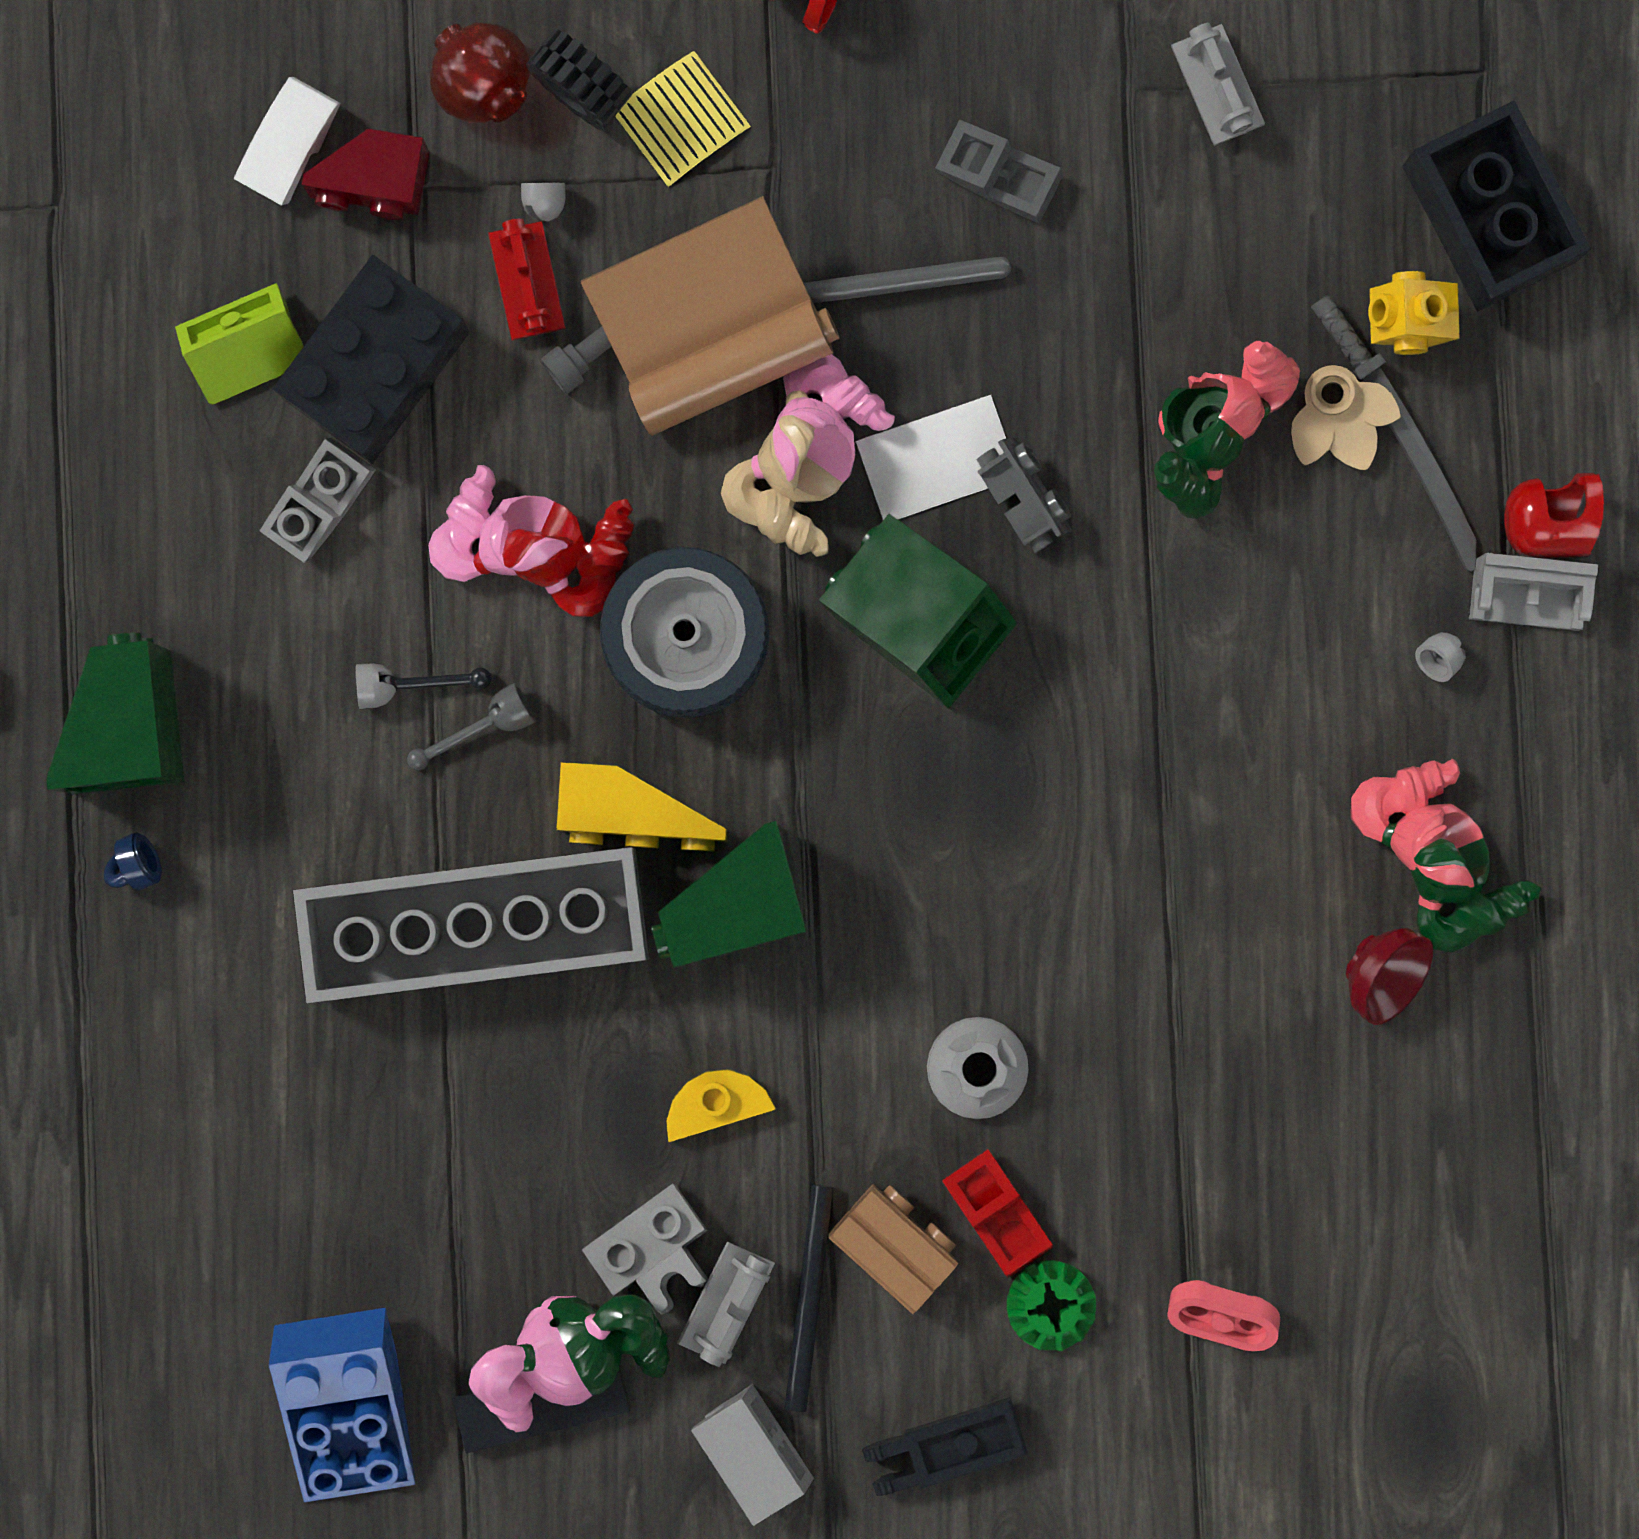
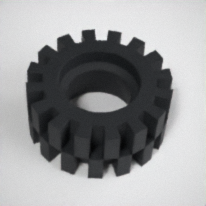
M559 29L553 30L527 62V68L532 72L533 77L540 81L547 91L553 93L555 99L561 104L564 103L576 116L580 115L583 121L592 124L599 130H604L632 96L630 88L623 83L624 80L618 74L612 72V68L606 62H602L597 58V54L591 49H586L582 42L576 38L572 39L568 33L561 32Z

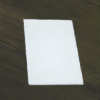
M991 395L866 437L856 441L884 520L888 514H891L896 519H901L988 489L977 472L981 467L976 459L992 448H995L999 455L1003 454L1004 452L998 442L1006 439L993 399Z

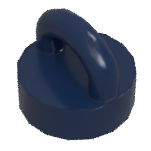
M135 832L116 840L114 845L115 854L107 862L104 869L105 883L112 888H120L129 884L137 891L159 883L162 867L158 854L149 839L143 834Z

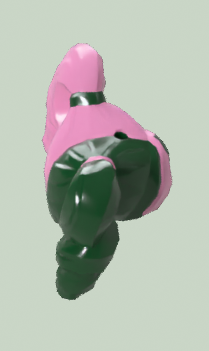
M635 1295L613 1297L604 1303L598 1311L576 1296H551L537 1304L534 1310L530 1312L525 1320L523 1330L517 1339V1346L502 1345L491 1349L475 1363L471 1369L469 1386L473 1394L483 1401L491 1412L497 1415L506 1428L515 1432L527 1431L533 1420L532 1403L530 1400L534 1393L549 1402L560 1405L581 1404L591 1396L604 1392L614 1382L619 1370L622 1354L632 1355L637 1366H640L642 1372L647 1376L661 1378L665 1374L670 1361V1352L666 1345L668 1337L656 1318L650 1302Z

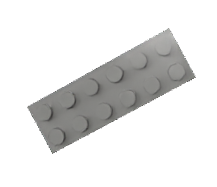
M632 847L293 890L306 1003L649 960L636 849Z

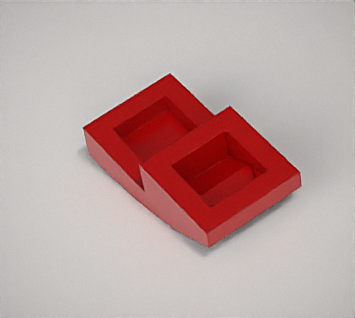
M988 1149L942 1180L1007 1278L1054 1247Z

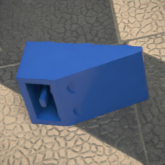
M386 1308L274 1325L269 1368L304 1502L415 1485V1473L398 1359Z

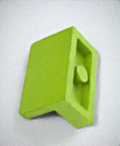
M277 283L175 326L182 355L209 404H216L283 375L304 347L292 322L286 300Z

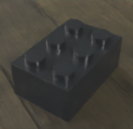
M1515 100L1415 149L1402 165L1477 312L1575 264L1591 250Z
M372 254L273 387V390L293 408L370 464H373L469 335L470 331L463 319Z

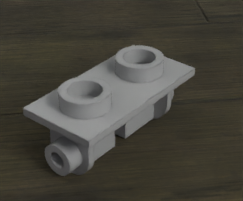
M1210 23L1201 24L1189 32L1191 37L1171 45L1214 146L1265 125L1222 24L1213 28Z
M727 1241L677 1344L700 1353V1358L712 1365L720 1367L722 1363L726 1364L733 1354L731 1351L765 1283H768L770 1279L769 1275L775 1263Z

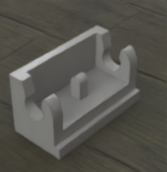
M1485 553L1476 558L1469 620L1574 631L1583 630L1584 621H1590L1592 615L1598 564Z
M753 1384L705 1415L706 1419L692 1428V1433L753 1526L804 1495L814 1479Z

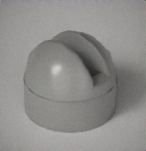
M521 183V201L525 212L530 218L538 221H550L557 218L563 211L566 200L565 183Z
M1441 632L1423 642L1417 648L1415 657L1420 669L1428 677L1438 682H1446L1461 669L1466 659L1465 650L1460 648L1461 641L1457 636Z

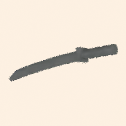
M1330 294L1326 295L1312 305L1311 308L1318 318L1321 319L1339 348H1342L1341 351L1349 359L1352 367L1355 368L1352 373L1357 380L1379 383L1392 393L1397 402L1401 417L1388 425L1426 490L1466 571L1475 570L1476 538L1421 433L1380 366L1386 361L1380 353L1371 357V353L1367 351L1366 346L1358 337L1353 327L1346 321V317L1337 308Z

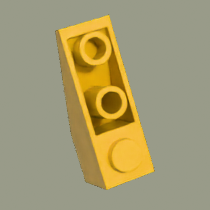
M561 762L557 830L570 832L569 843L603 845V834L626 836L625 846L659 848V838L681 839V850L714 852L715 841L727 842V829L618 766Z

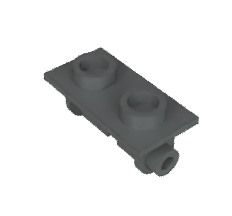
M1015 438L1002 439L998 444L1004 453L999 455L997 450L992 448L976 459L981 467L977 472L998 504L1003 503L1015 494L1017 495L1021 503L1004 514L1022 541L1023 546L1030 545L1034 553H1037L1054 542L1049 535L1050 531L1053 530L1057 537L1073 531L1066 521L1071 517V513L1060 494L1055 489L1048 492L1040 480L1037 472L1042 470L1032 449L1025 442L1018 445Z

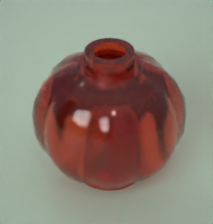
M475 22L464 28L460 24H453L440 33L434 44L438 51L432 60V68L430 70V87L437 104L448 115L466 122L486 123L492 120L495 123H500L514 115L527 98L525 90L530 77V70L527 68V62L530 60L529 54L520 38L505 27L486 22Z

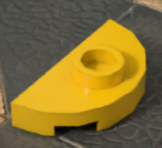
M729 1069L706 1071L688 1081L673 1099L666 1120L668 1142L776 1110V1107L766 1089L750 1076Z

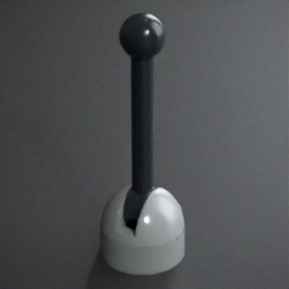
M374 663L356 664L359 709L377 708L386 705L398 689L472 685L476 689H485L492 680L490 672L482 667L474 669L470 674L396 678L383 665Z

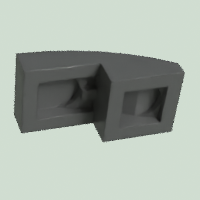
M960 119L935 167L938 173L960 186L1039 224L1063 177L1060 167L1012 148L1008 139Z

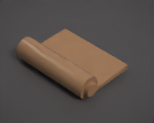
M764 196L581 280L582 287L630 382L629 392L637 413L651 436L833 354L831 342L839 339L837 329L826 308L820 311L816 310Z

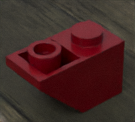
M367 129L304 173L302 186L310 198L316 199L315 205L325 209L348 211L349 204L369 207L370 214L389 220H402L403 213L419 216L430 151L422 137Z

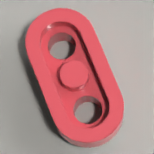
M1200 1280L1181 1283L1171 1291L1167 1313L1168 1319L1176 1329L1183 1333L1245 1351H1263L1272 1347L1278 1340L1280 1314L1275 1306L1260 1297L1249 1296Z

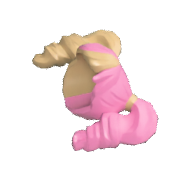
M832 354L783 377L787 396L786 406L779 414L773 430L765 439L758 455L737 464L725 475L721 490V496L728 513L744 523L757 526L762 535L768 536L774 544L786 542L789 549L799 555L811 551L818 557L829 552L828 538L824 532L817 528L809 517L798 513L793 507L796 502L822 501L836 494L844 481L851 475L855 459L854 434L843 419L850 417L860 426L868 425L873 430L881 431L890 428L895 418L894 415L889 414L885 410L884 401L877 394L870 393L869 387L856 375L848 376L841 361ZM810 393L819 394L822 402L809 398L808 395ZM757 479H765L772 489L761 492L755 488L754 482Z

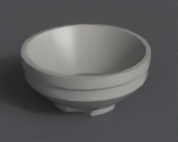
M972 1017L952 1023L934 1040L928 1054L927 1075L933 1093L947 1109L962 1117L983 1119L1003 1113L1017 1101L1027 1083L1028 1059L1023 1044L1013 1031L993 1019ZM983 1052L990 1055L994 1060L996 1075L987 1085L973 1086L963 1076V1063L971 1054Z

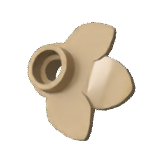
M1331 365L1322 367L1315 371L1308 379L1305 387V401L1307 405L1296 415L1292 422L1291 435L1293 447L1303 465L1315 462L1330 450L1344 464L1359 470H1367L1374 460L1377 451L1376 427L1391 424L1401 417L1397 402L1392 393L1379 383L1358 382L1351 371L1341 366ZM1329 384H1336L1343 390V398L1336 404H1329L1322 398V390Z

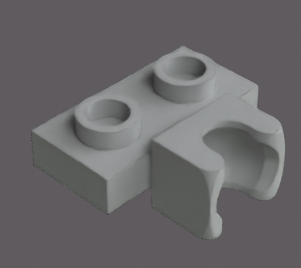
M675 1184L668 1186L582 1249L613 1296L620 1295L637 1282L653 1307L660 1314H666L673 1309L674 1302L667 1291L668 1280L673 1275L681 1274L690 1285L704 1287L708 1281L707 1276L689 1250L685 1249L688 1244L708 1230Z

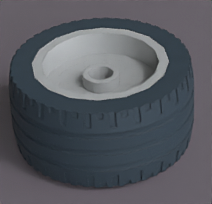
M675 547L654 552L638 560L615 582L603 607L600 621V641L603 656L611 674L632 699L659 714L678 718H693L718 712L733 704L749 690L765 663L769 646V624L765 604L757 587L740 567L724 556L709 550L694 547ZM681 621H684L687 627L691 623L695 627V634L688 641L676 639L677 634L674 627Z

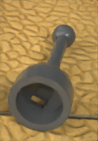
M513 683L492 697L487 717L425 750L420 748L413 749L407 756V763L413 770H423L428 766L430 759L493 725L509 732L521 730L536 722L533 710L520 687Z

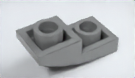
M325 439L297 483L287 487L263 524L260 532L303 563L308 562L344 517L376 469L334 439Z

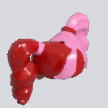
M477 465L474 476L464 480L460 487V494L454 497L448 506L446 513L449 519L432 534L428 545L431 564L446 579L462 582L483 574L488 575L492 572L508 576L517 575L528 582L545 587L557 605L572 617H593L601 612L608 594L615 584L616 573L623 568V561L629 555L625 543L631 538L635 526L629 518L633 511L627 499L615 501L606 509L604 517L597 522L595 534L589 543L583 539L577 517L566 506L543 496L524 495L503 499L496 510L490 515L488 509L494 498L492 489L496 484V479L489 467ZM480 538L479 551L474 555L472 544L476 539ZM577 568L581 579L579 585L571 587L567 577Z

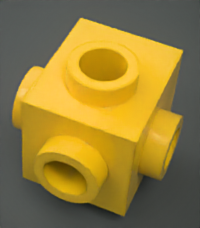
M1405 271L1393 274L1392 282L1370 288L1368 316L1371 323V344L1394 346L1395 354L1414 355L1428 352V347L1459 339L1458 283L1426 280L1425 272Z

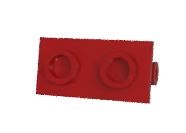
M518 218L503 222V230L489 232L488 235L511 340L566 329L542 221L525 225L524 219Z

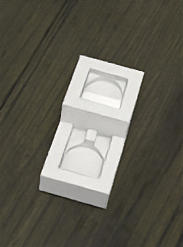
M289 77L260 124L234 179L281 206L288 204L311 154L319 152L341 103L295 77Z

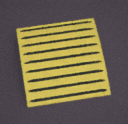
M695 51L665 69L634 92L616 114V118L668 187L717 149L751 127Z

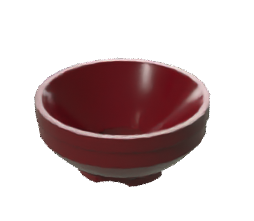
M1400 928L1378 936L1372 934L1357 946L1353 958L1347 964L1346 978L1348 979L1351 1005L1363 1019L1373 1025L1383 1024L1399 1015L1409 1005L1422 987L1432 964L1433 945L1430 939L1409 928Z

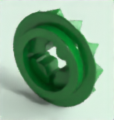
M1047 1260L1032 1264L1020 1272L1009 1289L1007 1315L1010 1324L1020 1339L1038 1350H1065L1075 1343L1082 1341L1095 1321L1096 1295L1090 1282L1081 1271L1065 1262ZM1045 1283H1049L1051 1291H1054L1058 1299L1075 1300L1076 1302L1068 1304L1067 1308L1060 1310L1058 1329L1054 1328L1053 1322H1050L1046 1314L1028 1313V1310L1036 1309L1037 1305L1044 1303Z

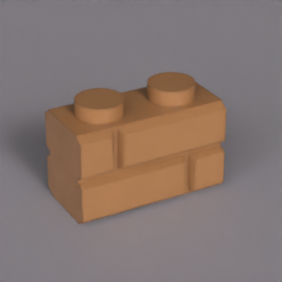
M873 1184L829 1233V1239L907 1310L914 1314L958 1265L957 1259L950 1254L956 1244L932 1222L925 1230L908 1215L915 1207L894 1187L889 1185L882 1192Z

